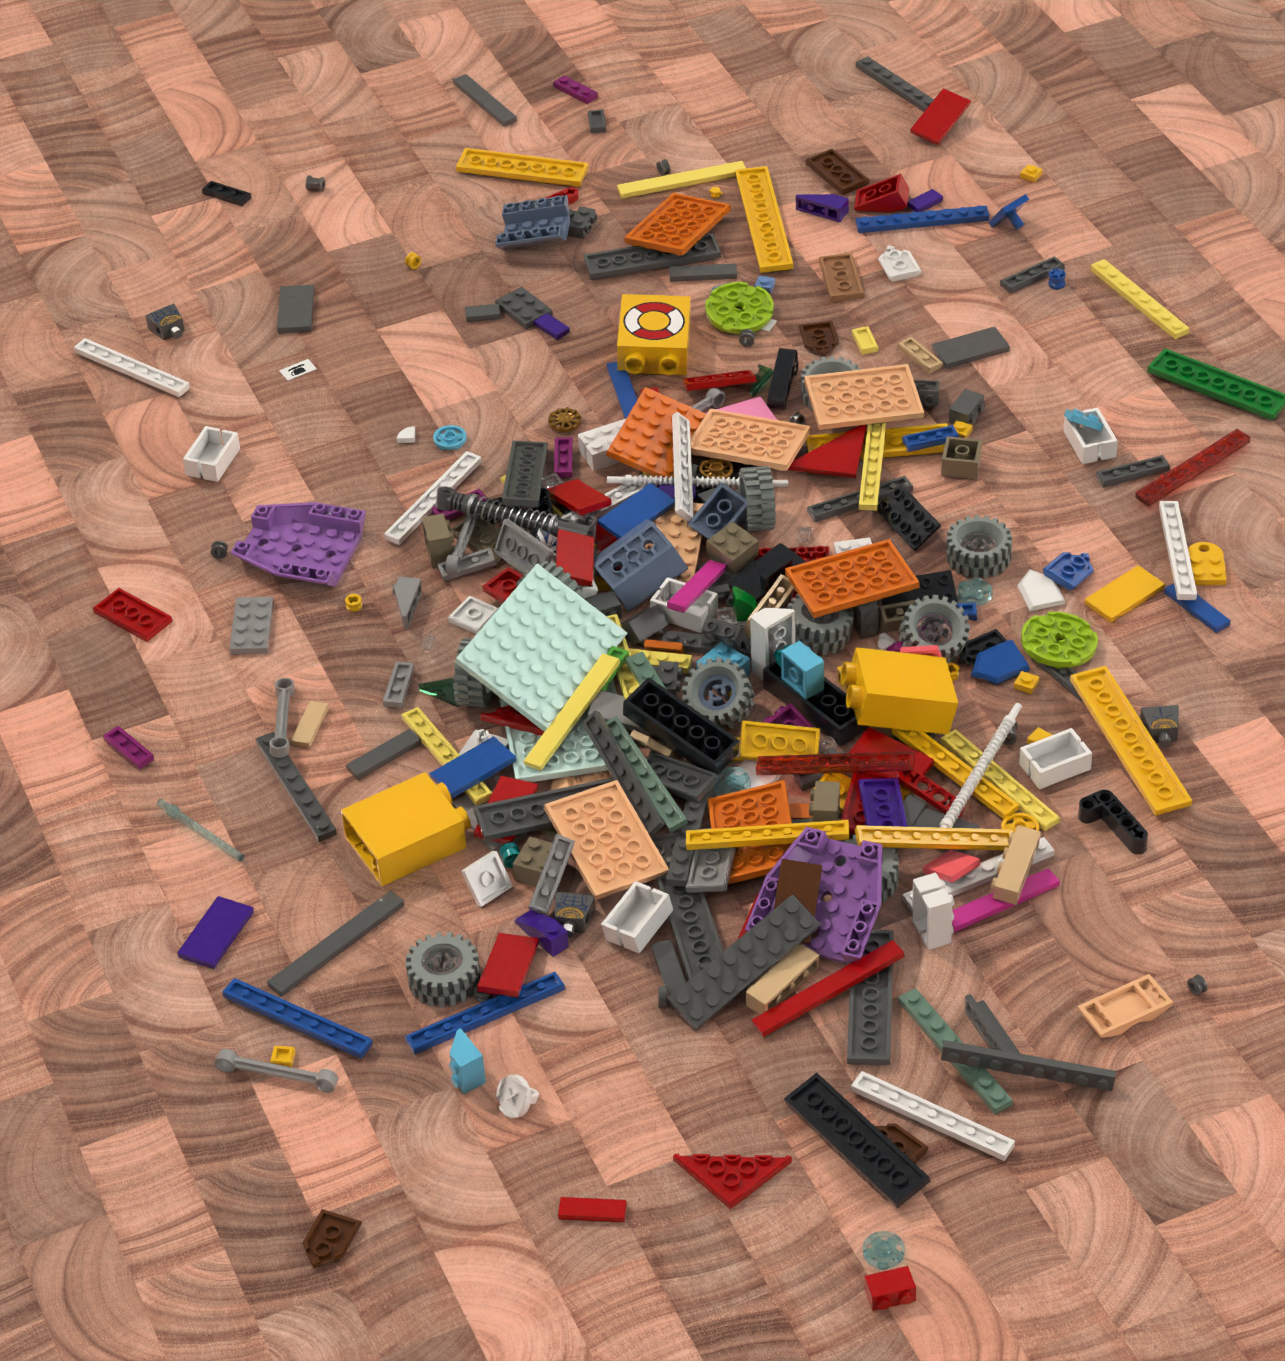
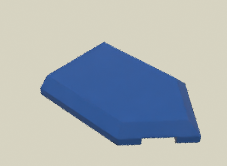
M1071 552L1061 553L1042 570L1046 577L1068 590L1076 588L1094 572L1088 553L1071 555Z
M1007 640L977 654L971 677L988 680L989 683L998 685L1019 676L1021 671L1028 672L1030 669L1013 640Z

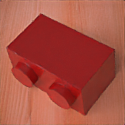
M909 1266L864 1276V1289L872 1311L884 1310L892 1306L906 1305L916 1301V1285Z

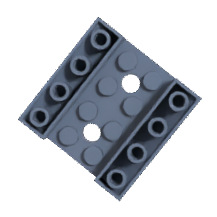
M567 195L505 204L502 211L505 229L504 233L497 234L495 246L501 250L566 241L570 224Z
M648 519L593 558V571L603 578L628 612L655 594L657 590H660V586L667 577L675 579L688 570L687 565L675 547L659 528ZM649 543L653 544L652 548L644 549L645 545ZM623 565L620 571L614 570L616 566Z

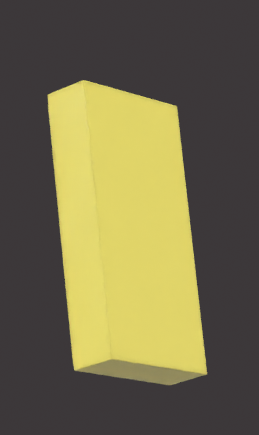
M868 326L852 329V336L862 355L878 352V345Z

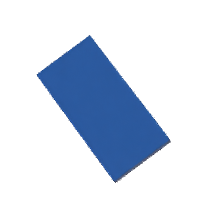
M650 483L598 519V525L620 539L644 520L648 519L653 522L675 506V499Z
M493 736L432 771L429 775L436 784L443 782L449 790L451 798H454L517 760L516 756Z

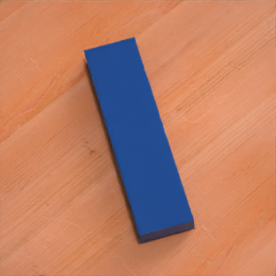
M1174 583L1164 589V593L1215 633L1230 625V619L1199 595H1197L1196 600H1177Z

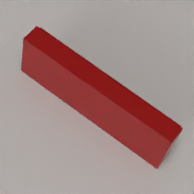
M560 1197L558 1219L625 1223L627 1200Z

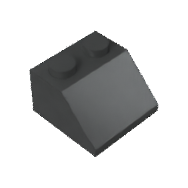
M658 604L638 612L621 623L622 629L627 632L625 639L631 645L636 643L644 644L646 639L650 640L649 636L652 634L656 636L664 631L663 627L668 625Z

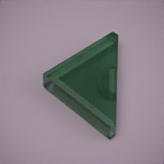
M760 364L757 366L759 371L758 374H755L756 382L752 383L753 386L749 390L753 397L772 377L773 370Z
M453 678L418 684L419 691L456 707L460 706L455 702Z

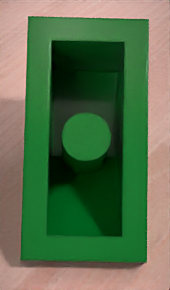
M734 586L732 587L735 622L747 621L758 606L756 599Z

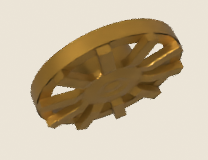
M569 407L558 408L550 413L548 423L555 431L570 432L580 426L581 414L576 409H569Z
M710 458L700 464L699 473L705 479L707 476L709 479H712V477L714 479H717V477L727 479L733 473V465L726 460Z

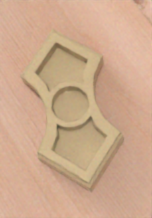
M633 730L630 735L637 743L654 752L677 759L679 756L673 750L640 732Z

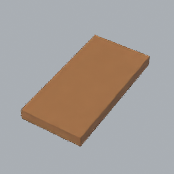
M852 253L819 257V264L830 302L864 298L863 288Z

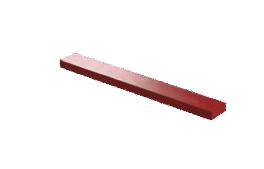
M891 940L866 954L861 960L852 962L751 1020L752 1025L762 1037H765L904 958V951L894 940Z

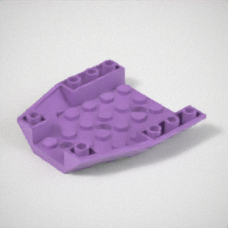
M317 502L257 505L251 516L252 530L245 542L237 540L231 550V555L275 576L336 587L362 539L366 511Z
M806 827L766 875L745 931L748 932L774 910L782 859L819 864L823 866L815 919L821 925L816 930L819 932L818 936L811 938V944L803 945L819 954V958L843 964L861 960L881 907L882 844L865 840L862 841L861 846L828 839L825 831ZM845 859L846 863L843 866H837V861ZM826 895L833 896L829 902H823L822 899Z

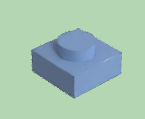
M759 276L754 287L759 286L771 294L775 286V278Z

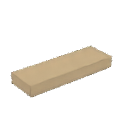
M909 337L898 343V349L928 374L943 368V362L914 338Z
M310 700L291 739V745L311 747L329 709L328 703Z

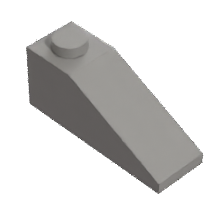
M399 576L397 583L393 585V594L396 598L404 630H408L422 595V585L419 578Z

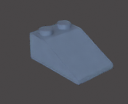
M721 482L689 521L688 526L705 538L710 539L732 521L738 526L747 518V501Z

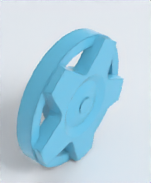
M455 425L443 426L436 430L433 435L434 444L440 450L460 449L467 439L465 430Z

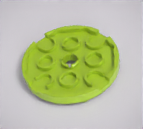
M732 282L721 285L711 292L708 300L706 299L705 303L707 319L715 328L738 335L744 329H750L753 332L761 330L771 320L774 310L770 294L759 286H749L747 282Z
M1051 611L1047 612V615H1035L1026 621L1021 632V644L1025 652L1037 663L1062 669L1079 666L1088 662L1096 653L1098 636L1084 619L1066 612Z

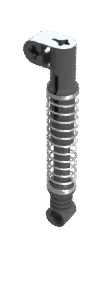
M439 487L437 489L436 508L448 511L453 509L463 512L466 516L472 517L474 515L475 518L481 514V519L483 520L488 516L489 522L494 517L495 523L501 519V525L502 520L509 519L522 529L526 528L528 532L532 528H540L557 537L558 529L594 538L596 536L597 518L592 515H581L573 522L562 519L561 516L549 513L547 515L546 512L533 511L532 508L527 510L525 507L520 508V506L512 507V509L507 506L502 507V502L500 503L499 500L494 501L492 498L487 500L485 496L481 498L479 495L472 493L469 495L457 493L451 487Z

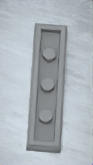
M559 834L555 835L528 909L546 916L548 915L573 849L574 840Z

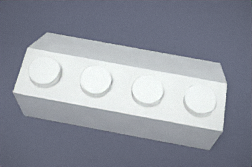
M764 608L750 616L752 673L762 681L763 668L776 661L774 652L779 649L782 650L788 644L792 645L795 643V611L793 609Z

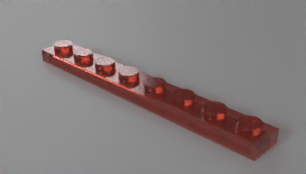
M1239 429L1232 431L1138 490L1135 498L1149 507L1250 443L1251 437Z
M915 752L758 756L755 770L756 775L914 771Z

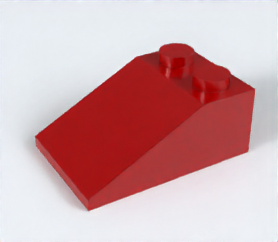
M902 174L895 175L858 189L854 209L855 211L873 212L901 211L907 207L910 188Z

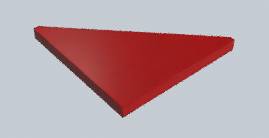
M867 424L859 425L794 460L788 470L856 478Z
M511 705L498 708L492 713L487 714L484 712L480 715L482 721L507 726L542 736L544 734L542 729L511 707Z
M674 1154L673 1161L724 1205L732 1209L791 1164L792 1157H772V1155L741 1157V1155L726 1154L724 1156H710V1154L679 1156V1154Z

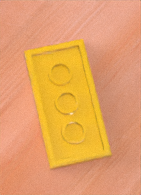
M1137 565L1085 598L1084 604L1112 623L1165 589V583Z
M742 720L739 759L809 767L818 765L820 728Z

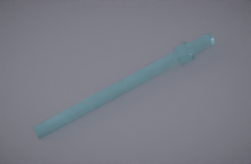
M163 799L157 801V805L164 809L167 815L177 818L238 861H243L244 854L182 813L180 808L174 804L170 805Z

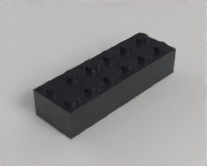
M776 661L763 668V686L787 705L791 703L808 722L816 728H820V731L837 745L842 746L869 727L858 725L854 709L847 708L846 693L826 677L824 679V690L805 699L782 680L781 667Z
M649 677L623 701V715L696 767L719 774L739 754L740 740Z

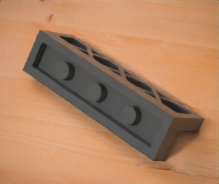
M971 994L965 996V1014L988 1048L1021 1054L985 1001L976 1002Z

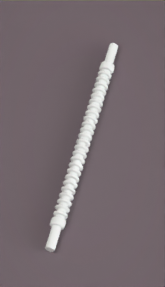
M625 475V477L607 476V483L625 484L626 486H631L632 484L634 486L636 484L647 486L650 483L655 484V486L657 484L674 485L673 476L670 478L665 476L663 478L662 475L659 478L657 475L655 477H652V475L650 477H647V475L645 477H642V475L639 477L636 475L634 477L632 475ZM692 476V485H696V487L699 485L704 487L706 485L707 488L711 485L713 488L715 485L718 487L722 482L728 487L732 486L735 488V486H738L739 488L740 477L738 479H735V477L733 479H730V477L727 479L724 477L722 479L719 477L717 479H714V477L709 479L707 476L705 479L703 476L702 478L698 476L694 478ZM788 480L772 481L774 487H788Z
M1015 703L1009 715L1004 717L998 730H996V733L991 738L989 745H987L984 753H982L980 760H978L961 791L953 801L954 803L951 804L949 811H947L944 819L940 822V828L953 827L967 800H969L986 769L991 764L993 757H995L1000 749L1002 742H1004L1007 734H1009V731L1014 726L1015 718L1022 708L1021 704Z

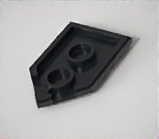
M997 629L971 639L965 643L959 663L974 665L979 652L1007 640Z

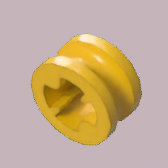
M411 252L406 256L405 264L411 269H416L421 264V257Z
M350 594L345 598L348 611L356 612L362 608V598L360 595Z
M947 663L949 672H952L950 673L952 681L959 678L958 665Z

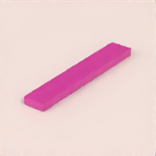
M709 560L667 602V608L685 613L726 571L727 565Z
M1049 868L1027 877L1017 904L1060 886V881ZM990 893L952 910L954 914V920H952L954 932L1015 905L994 899L993 893Z

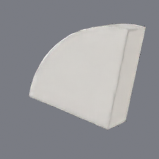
M415 426L403 429L397 436V443H414Z
M883 632L879 636L878 650L886 651V648L897 641Z

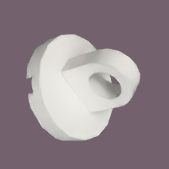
M517 1074L507 1075V1077L501 1079L496 1093L497 1100L500 1101L501 1105L499 1106L500 1111L509 1118L525 1115L530 1104H535L539 1096V1092L530 1088L527 1081Z

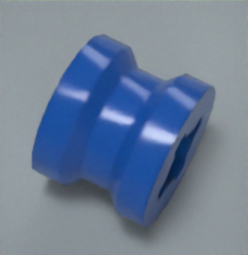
M1058 268L1052 269L1049 272V287L1056 290L1064 288L1066 272Z

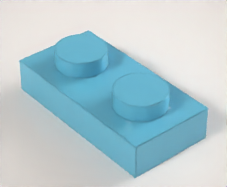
M1066 409L1064 416L1070 421L1101 431L1103 424L1098 421L1099 418L1092 414H1089V416L1083 415L1084 412L1078 409H1073V411Z

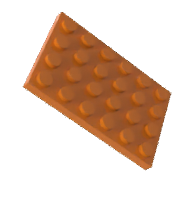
M672 193L624 237V241L632 246H640L646 249L683 256L731 211V204Z
M645 387L607 450L606 456L653 477L657 475L659 478L662 475L663 478L665 476H668V478L673 476L674 478L672 415L678 412L690 421L691 439L706 413Z
M890 539L785 568L786 576L813 618L920 588L918 579Z
M785 780L707 799L711 829L792 824ZM793 843L737 847L728 884L767 875Z

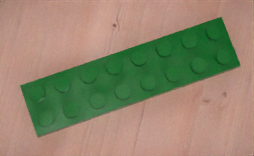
M1166 348L1153 360L1147 369L1148 373L1272 421L1285 407L1284 393Z

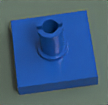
M1026 194L1001 208L988 223L991 227H994L1008 218L1015 227V230H1018L1024 225V222L1020 219L1017 212L1030 199Z

